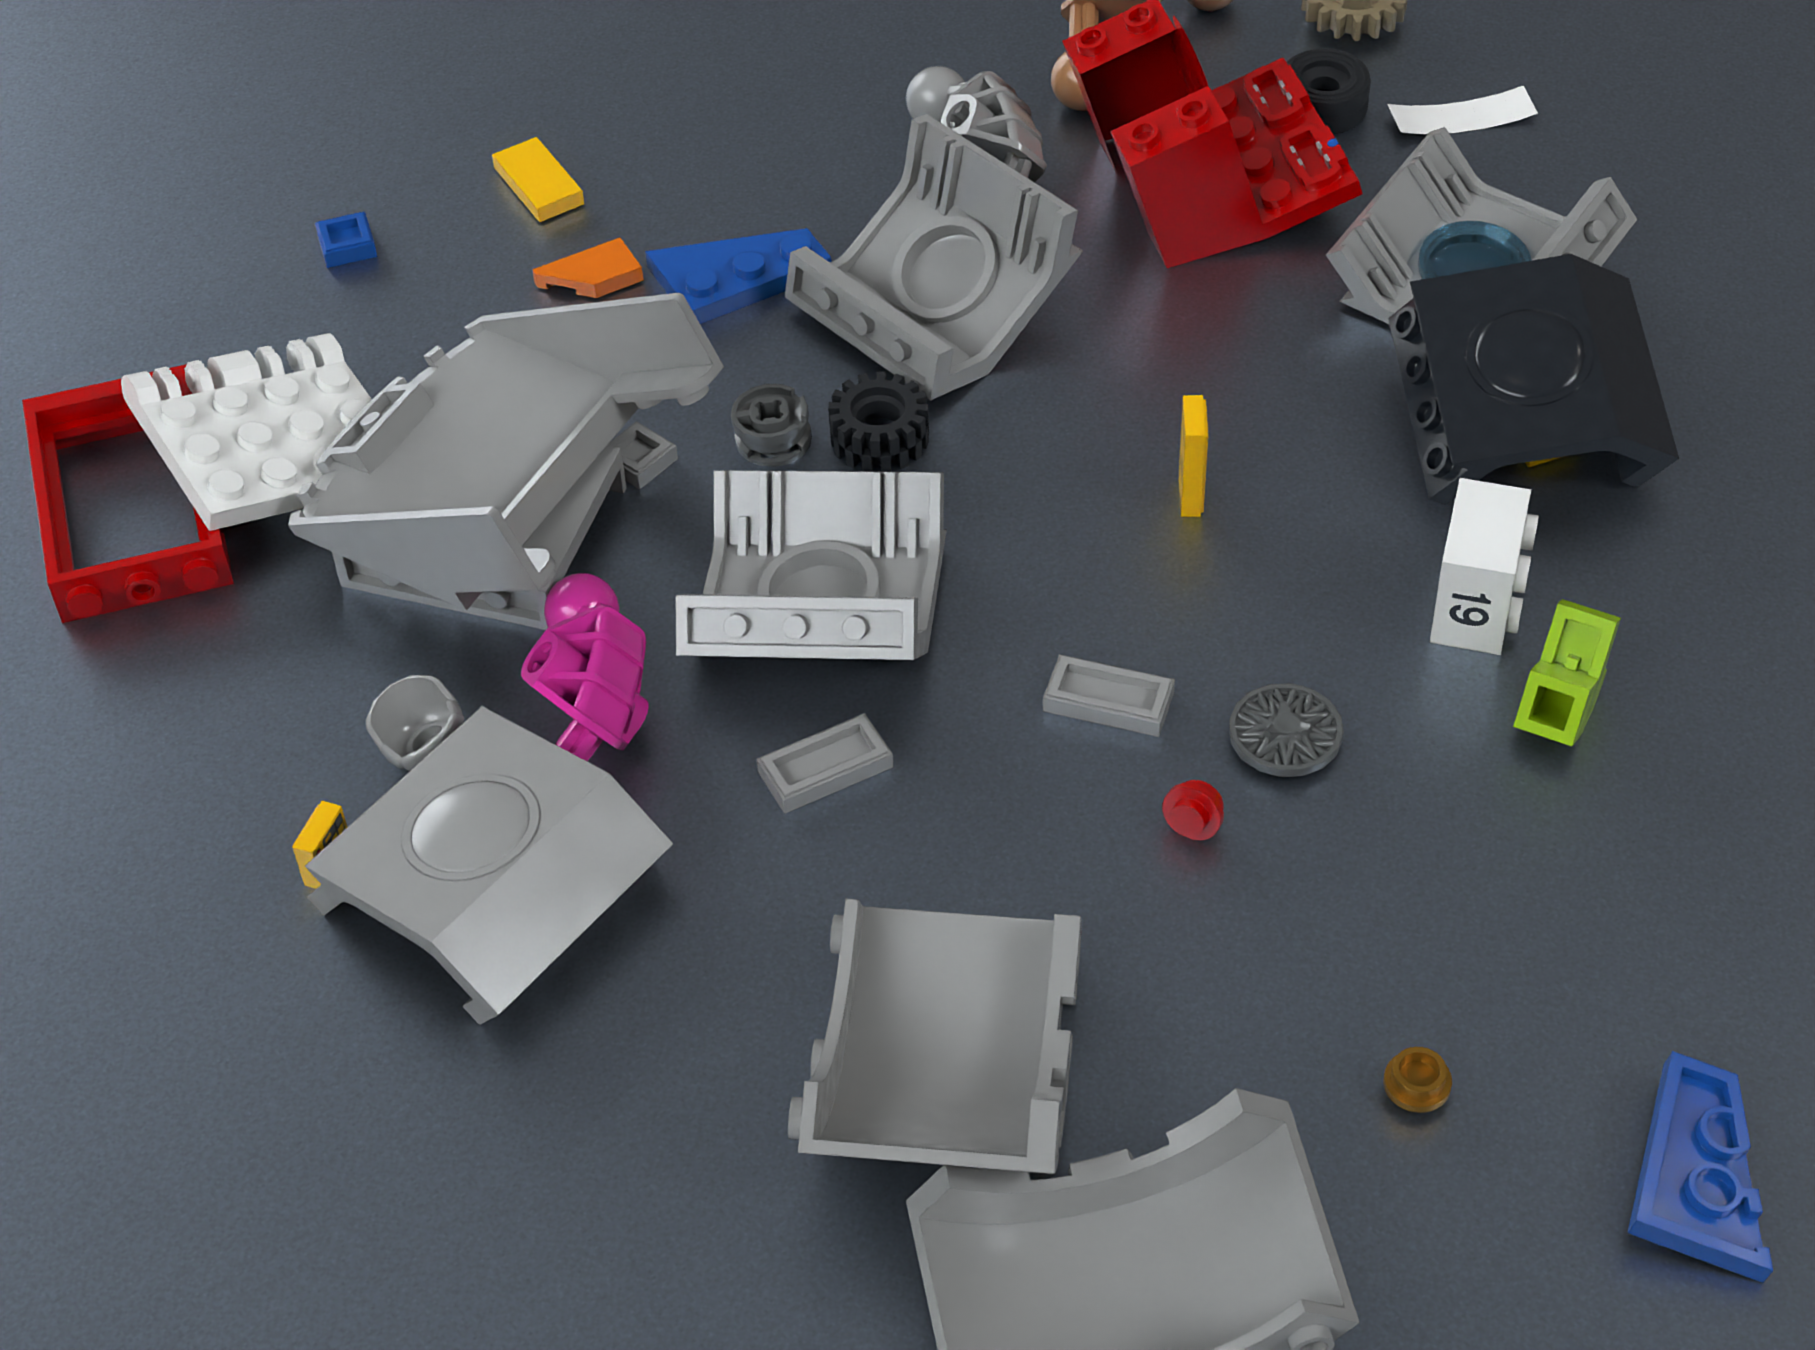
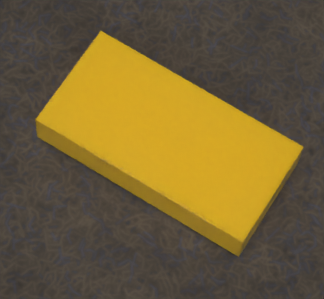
M537 137L492 154L494 169L539 222L584 205L583 190Z
M1183 395L1179 460L1181 517H1201V513H1204L1208 421L1206 399H1203V395Z

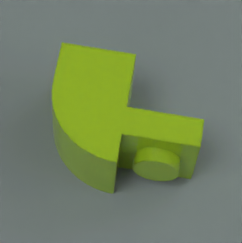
M1564 599L1558 602L1541 659L1530 670L1513 727L1569 746H1573L1583 733L1600 693L1607 672L1605 667L1621 620L1620 617Z

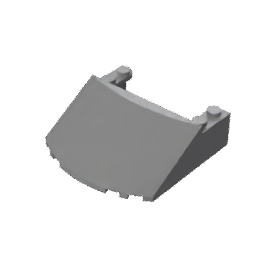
M670 293L479 317L464 327L470 336L468 339L446 354L438 345L423 356L429 367L419 373L409 383L406 382L404 377H396L346 425L315 464L322 474L317 483L314 485L311 482L302 485L297 496L304 505L303 510L290 514L288 526L297 537L466 611L482 592L487 594L498 591L534 592L545 587L555 576V561L546 549H523L522 545L638 408L647 409L665 399H677L678 403L682 406L693 404L708 393V384L724 368L683 294Z

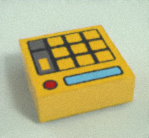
M321 801L292 845L305 886L317 889L321 885L305 865L347 828L343 809L340 805Z

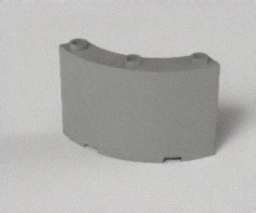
M845 898L844 915L834 914L831 926L830 950L833 954H839V961L825 1039L814 1040L811 1056V1079L804 1081L803 1097H792L790 1103L789 1139L799 1140L798 1153L1055 1174L1059 1159L1058 1148L1061 1147L1073 1043L1071 1031L1061 1030L1063 1004L1076 1005L1082 935L1081 916L1054 914V920L880 908L863 906L858 899Z
M1235 1088L1200 1115L1166 1132L1169 1145L1133 1159V1155L1128 1149H1124L1100 1157L1069 1163V1176L1030 1180L1029 1172L943 1165L906 1200L937 1349L1332 1350L1335 1346L1334 1341L1360 1322L1289 1101Z

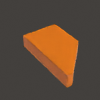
M620 237L532 269L534 283L538 288L549 290L554 285L576 289V295L599 298L644 281L642 266Z

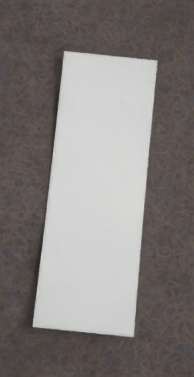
M1524 86L1470 101L1441 105L1407 106L1387 104L1400 132L1428 134L1443 127L1449 133L1480 130L1515 122L1538 114Z

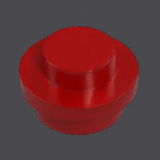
M1189 780L1175 785L1169 790L1162 803L1163 815L1169 826L1178 834L1193 840H1206L1213 837L1222 826L1224 820V803L1220 793L1212 785L1201 780Z

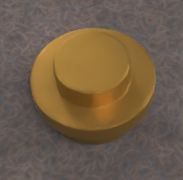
M1410 1047L1404 1049L1389 1061L1385 1069L1383 1084L1387 1096L1397 1106L1407 1111L1424 1113L1441 1107L1447 1101L1451 1092L1452 1076L1445 1061L1438 1053L1425 1047Z

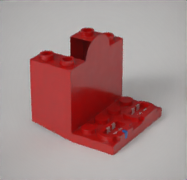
M1148 0L1142 4L1135 5L1123 13L1095 26L1088 27L1062 41L1100 144L1115 170L1105 143L1107 140H1114L1147 232L1166 268L1267 239L1363 194L1359 179L1349 165L1346 154L1328 125L1325 126L1310 101L1309 94L1293 68L1287 64L1283 57L1211 90L1184 29L1175 16H1173L1174 25L1172 24L1159 0Z

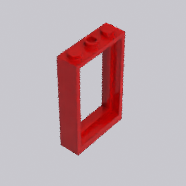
M187 364L169 368L179 382L182 396L192 394L185 381L184 368ZM121 379L22 400L47 584L62 623L234 584L223 528L209 531L194 507L199 542L75 570L57 450L144 430L125 402Z

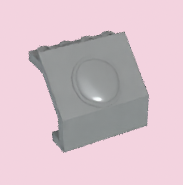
M925 114L911 120L904 172L900 183L847 251L832 262H828L807 246L790 252L785 298L892 374L904 376L906 384L913 380L919 385V392L924 391L927 398L931 401L987 376L1083 252V250L1072 244L1078 210L930 115Z
M715 470L714 542L703 594L676 595V656L915 660L928 653L947 529H944V472Z
M481 706L305 865L308 871L321 883L307 898L323 915H326L342 902L350 903L422 947L441 964L471 997L462 1007L481 1025L498 1016L673 843L610 773Z

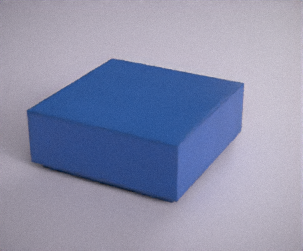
M365 212L315 223L327 268L378 257Z

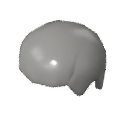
M410 675L390 684L373 701L366 718V729L380 752L391 764L401 770L411 771L464 723V715L455 697L438 678L430 675Z

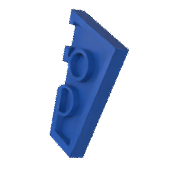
M808 228L645 251L647 268L667 294H683L700 324L785 292L790 252L807 246L828 262H832L831 256Z
M1674 1051L1671 1052L1663 1064L1628 1234L1764 1283L1773 1272L1770 1249L1769 1247H1763L1758 1218L1763 1213L1759 1189L1752 1188L1746 1154L1750 1150L1751 1144L1738 1074Z

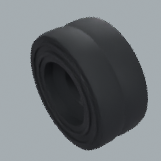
M1313 49L1301 52L1287 61V64L1291 65L1309 94L1310 101L1325 126L1328 125L1333 135L1347 132L1363 121L1368 110L1371 79L1366 65L1361 60L1339 50Z

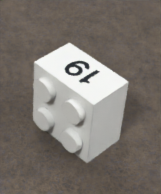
M1464 478L1459 479L1442 560L1430 643L1501 655L1505 632L1517 634L1523 598L1512 597V592L1525 593L1531 556L1520 555V549L1533 550L1539 515L1527 514L1531 489Z

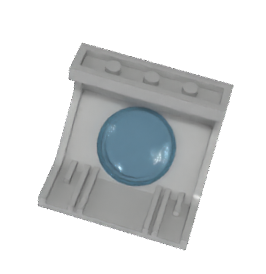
M1443 127L1427 134L1329 250L1326 256L1349 289L1339 302L1389 324L1388 318L1413 299L1410 281L1566 254H1573L1602 266L1637 221V218L1611 177L1594 181L1567 217L1489 186L1477 177L1447 129Z

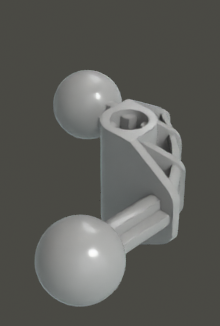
M932 66L923 69L911 80L906 93V104L913 119L925 114L930 115L1034 183L1044 174L1047 164L1043 160V140L1041 133L1036 129L1031 119V110L1017 96L1015 90L992 71H983L968 82H965L956 71L948 67Z

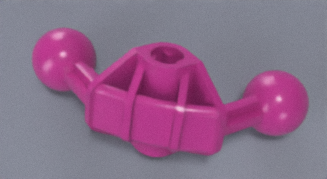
M571 574L555 583L547 595L544 605V616L548 628L527 655L522 666L521 677L532 688L573 718L555 745L588 762L603 740L614 748L623 751L640 729L647 716L649 704L640 695L646 636L640 627L619 613L617 596L607 582L592 574Z

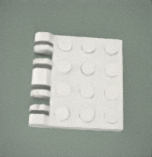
M331 333L308 337L306 342H303V339L289 341L286 352L287 360L291 370L294 371L293 373L285 374L281 358L275 353L272 346L269 345L257 348L256 353H254L255 358L250 351L244 350L210 357L207 367H204V363L202 364L199 360L187 362L184 368L187 387L192 391L190 395L182 396L179 382L171 370H169V367L154 369L152 377L147 371L128 374L122 377L121 387L125 402L209 531L303 509L304 505L297 496L302 485L311 482L315 485L322 475L315 464L346 425L372 400L346 364L342 348Z

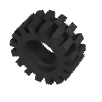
M877 372V379L869 380L867 373L858 375L857 385L848 379L842 383V391L836 389L832 394V402H829L828 406L831 446L834 447L835 455L839 459L846 458V465L854 468L859 462H862V471L872 472L874 465H881L882 472H891L892 463L896 462L899 468L903 469L909 466V457L917 461L922 456V448L927 449L929 443L927 396L924 391L919 392V385L913 380L905 385L904 376L895 374L892 381L887 380L886 372ZM874 419L894 421L890 424L877 426L865 424V422Z

